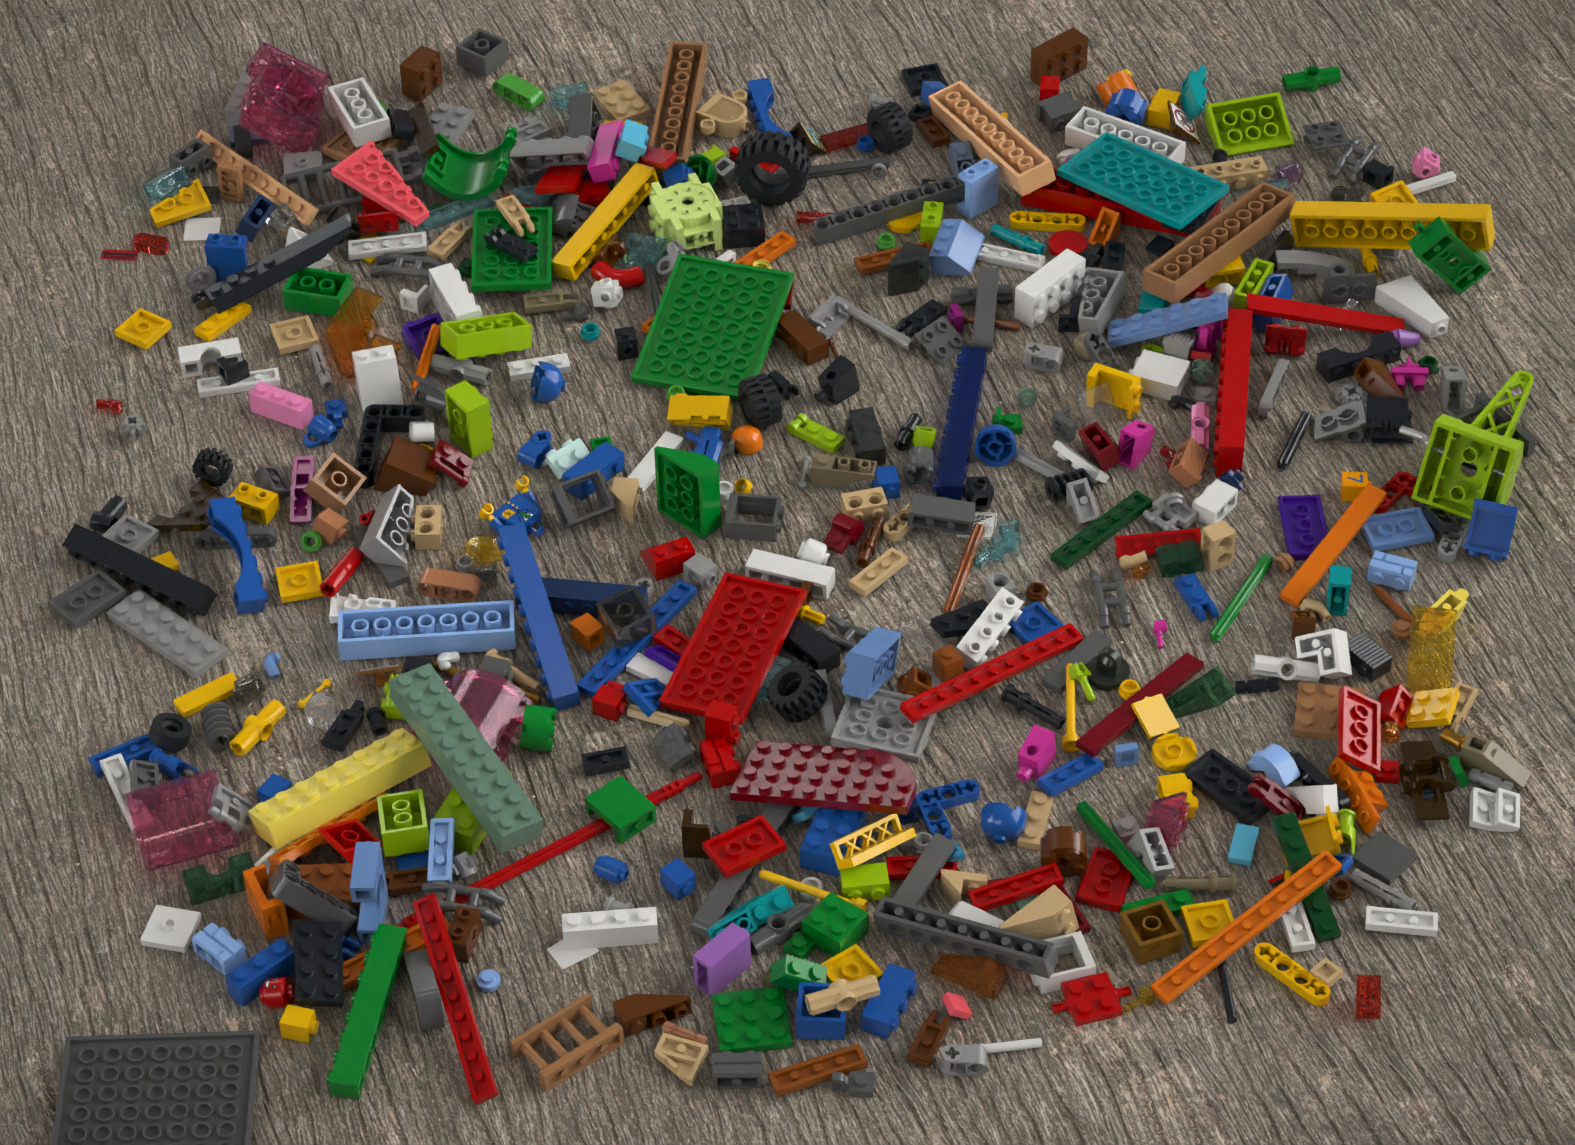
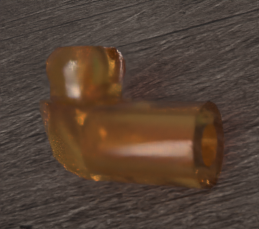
M1146 561L1136 565V569L1133 567L1132 574L1136 579L1145 578L1151 570L1149 562Z

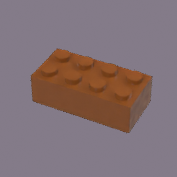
M353 863L297 865L301 870V878L350 905L360 913L361 902H352L350 892ZM272 865L269 868L267 900L275 898L270 892V878L279 865ZM285 904L287 919L310 918Z

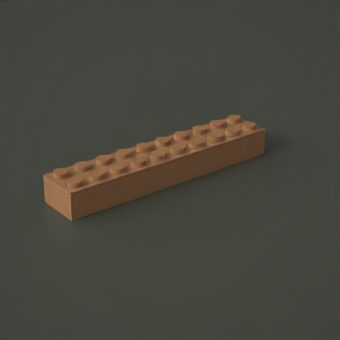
M670 41L649 146L674 151L678 158L666 169L654 167L656 174H660V177L663 176L662 172L681 162L686 163L689 160L688 157L691 154L696 127V111L700 106L708 62L707 43Z
M1262 181L1143 270V290L1170 303L1175 304L1289 219L1295 203V194Z

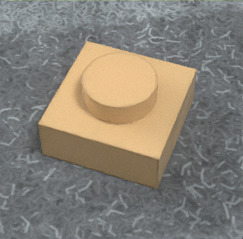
M1326 957L1310 970V973L1329 987L1342 978L1344 972L1343 969Z

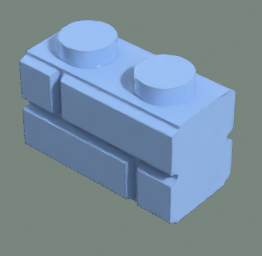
M1375 550L1369 564L1367 581L1390 586L1397 590L1410 591L1416 576L1418 561Z
M210 923L203 931L198 932L192 938L194 952L224 975L247 960L245 944L240 939H233L224 927L219 928L214 923Z

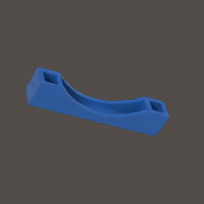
M763 78L747 81V89L745 91L747 92L750 111H753L754 122L758 123V132L762 131V133H765L767 130H772L774 133L780 131L784 135H791L776 126L768 115L770 108L774 104V90L770 79Z
M235 497L209 500L207 513L212 530L220 534L231 545L240 562L241 575L235 584L233 594L237 613L242 615L263 612L265 603L268 602V594L262 588V574L258 573L257 558L251 552L252 542L250 538L247 539L246 522H242L241 506L237 505Z

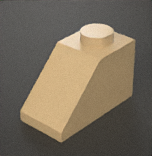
M614 477L613 485H609L608 488L609 493L611 492L615 498L614 509L629 523H634L640 498V480L637 478Z

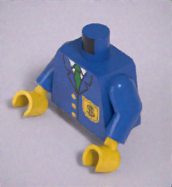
M525 475L521 478L524 485L518 479L514 484L515 488L522 491L523 494H516L494 513V508L490 503H486L479 511V517L484 520L488 519V523L498 535L499 528L521 522L524 523L528 536L532 533L540 537L545 530V527L541 525V508L532 490L527 488L529 478Z

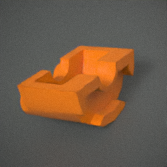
M1124 71L1109 75L1108 81L1104 84L1100 82L1096 87L1105 106L1109 104L1112 94L1118 92L1119 89L1128 88L1139 92L1130 74L1126 75Z

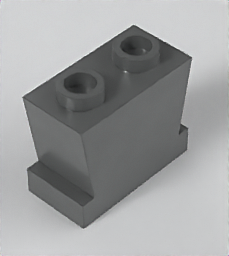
M1069 91L1036 102L1035 118L1039 122L1043 121L1051 134L1064 130L1065 126L1083 107L1072 99L1073 95Z

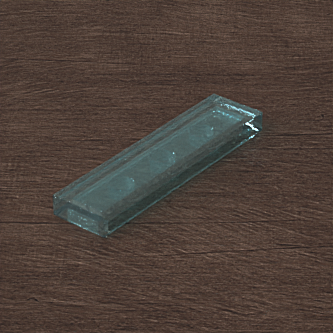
M490 195L477 200H458L429 211L430 217L419 225L427 232L474 214V209L491 208L495 206V201Z

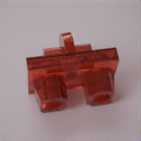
M1356 974V1019H1381L1380 974Z

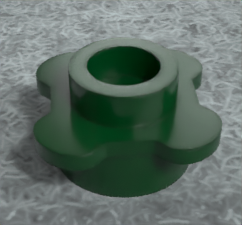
M1424 356L1418 360L1417 364L1420 367L1429 368V374L1439 373L1436 358Z

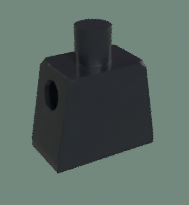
M843 355L838 356L819 375L820 389L814 393V398L819 403H823L827 399L834 405H838L857 393L860 387L855 364Z

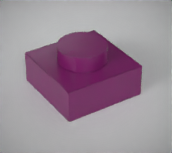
M958 303L950 304V313H947L948 322L957 332L963 331L962 311Z

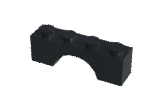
M1390 331L1371 336L1370 347L1362 352L1348 353L1332 348L1317 353L1316 369L1327 383L1353 376V371L1363 357L1383 361L1385 365L1399 361L1401 344Z

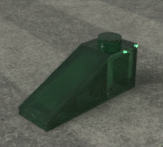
M1216 666L1165 701L1175 719L1218 707L1235 696L1236 692L1227 677Z

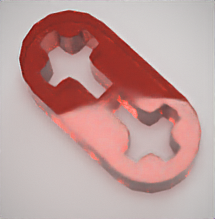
M138 233L133 237L134 248L137 251L155 255H164L169 252L170 248L166 237L148 233Z

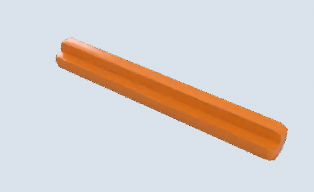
M431 325L415 375L424 379L428 374L431 360L440 338V325ZM415 380L411 384V392L415 393L419 384Z

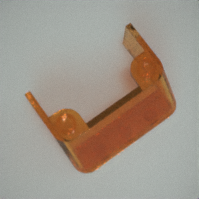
M358 286L354 288L330 320L325 330V335L341 376L349 379L355 378L352 352L393 345L396 356L403 347L401 343L376 333L369 340L368 333L375 326L372 313L383 300V297Z

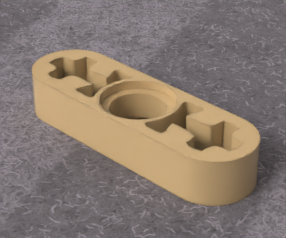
M910 502L884 524L883 536L886 540L891 542L898 541L914 528L907 526V522L901 520L902 518H908Z

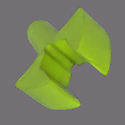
M1075 662L1069 667L1071 680H1078L1089 703L1094 702L1096 697L1087 679L1092 674L1082 662L1078 664Z

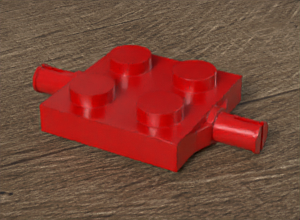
M1106 971L1061 982L1064 1001L1051 1004L1053 1014L1068 1011L1077 1027L1122 1016L1123 1010L1119 1003V998L1131 996L1132 991L1129 985L1116 989L1112 985Z

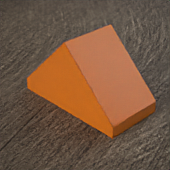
M1102 207L1088 244L1095 245L1099 242L1105 246L1106 241L1114 242L1120 236L1121 214Z

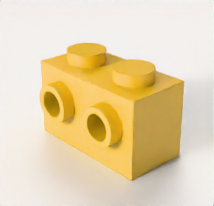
M241 482L229 496L235 497L237 505L241 506L242 517L265 525L280 510L277 493L245 482Z

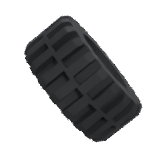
M767 130L765 133H762V131L755 133L754 136L751 135L746 138V141L740 146L734 165L735 181L738 186L740 185L743 193H747L750 199L754 198L758 203L762 204L764 202L771 206L774 204L784 205L785 202L790 203L802 194L807 184L811 160L810 156L807 155L806 148L801 147V142L794 140L793 136L789 134L784 135L780 131L774 133L772 130ZM763 162L775 163L785 169L786 173H769L758 164Z

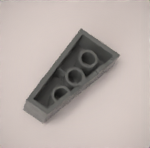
M592 92L570 95V103L567 104L569 118L566 119L568 134L565 136L579 138L581 135H586L595 142L600 126L598 120H602V114Z

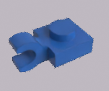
M345 398L324 401L327 418L334 420L336 428H343L342 418L348 417Z

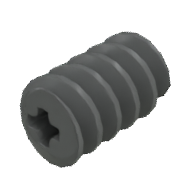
M211 703L201 711L207 744L212 750L223 751L230 747L229 742L235 737L230 712L226 703Z

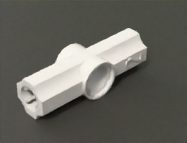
M1254 654L1252 658V674L1316 683L1320 679L1319 664L1317 662ZM1291 664L1289 672H1281L1283 665Z

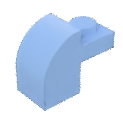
M1270 744L1264 750L1254 753L1253 758L1246 763L1249 771H1264L1266 777L1271 781L1274 780L1281 787H1286L1301 775L1291 755L1277 744Z

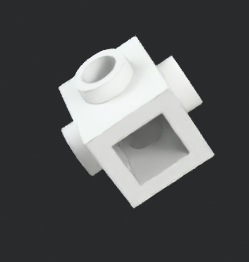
M604 278L594 282L591 287L594 307L609 309L618 305L621 298H623V289L619 286L618 280Z

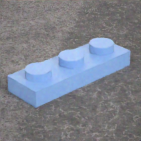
M435 818L430 821L428 883L447 881L452 884L454 818Z

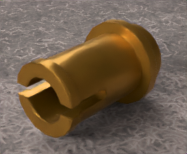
M1446 728L1441 733L1440 741L1456 748L1457 752H1461L1462 745L1467 736H1460Z

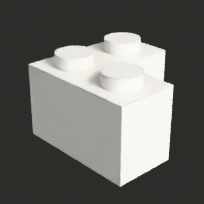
M1332 628L1295 637L1297 659L1310 662L1318 661L1320 676L1337 679L1352 675L1347 632Z

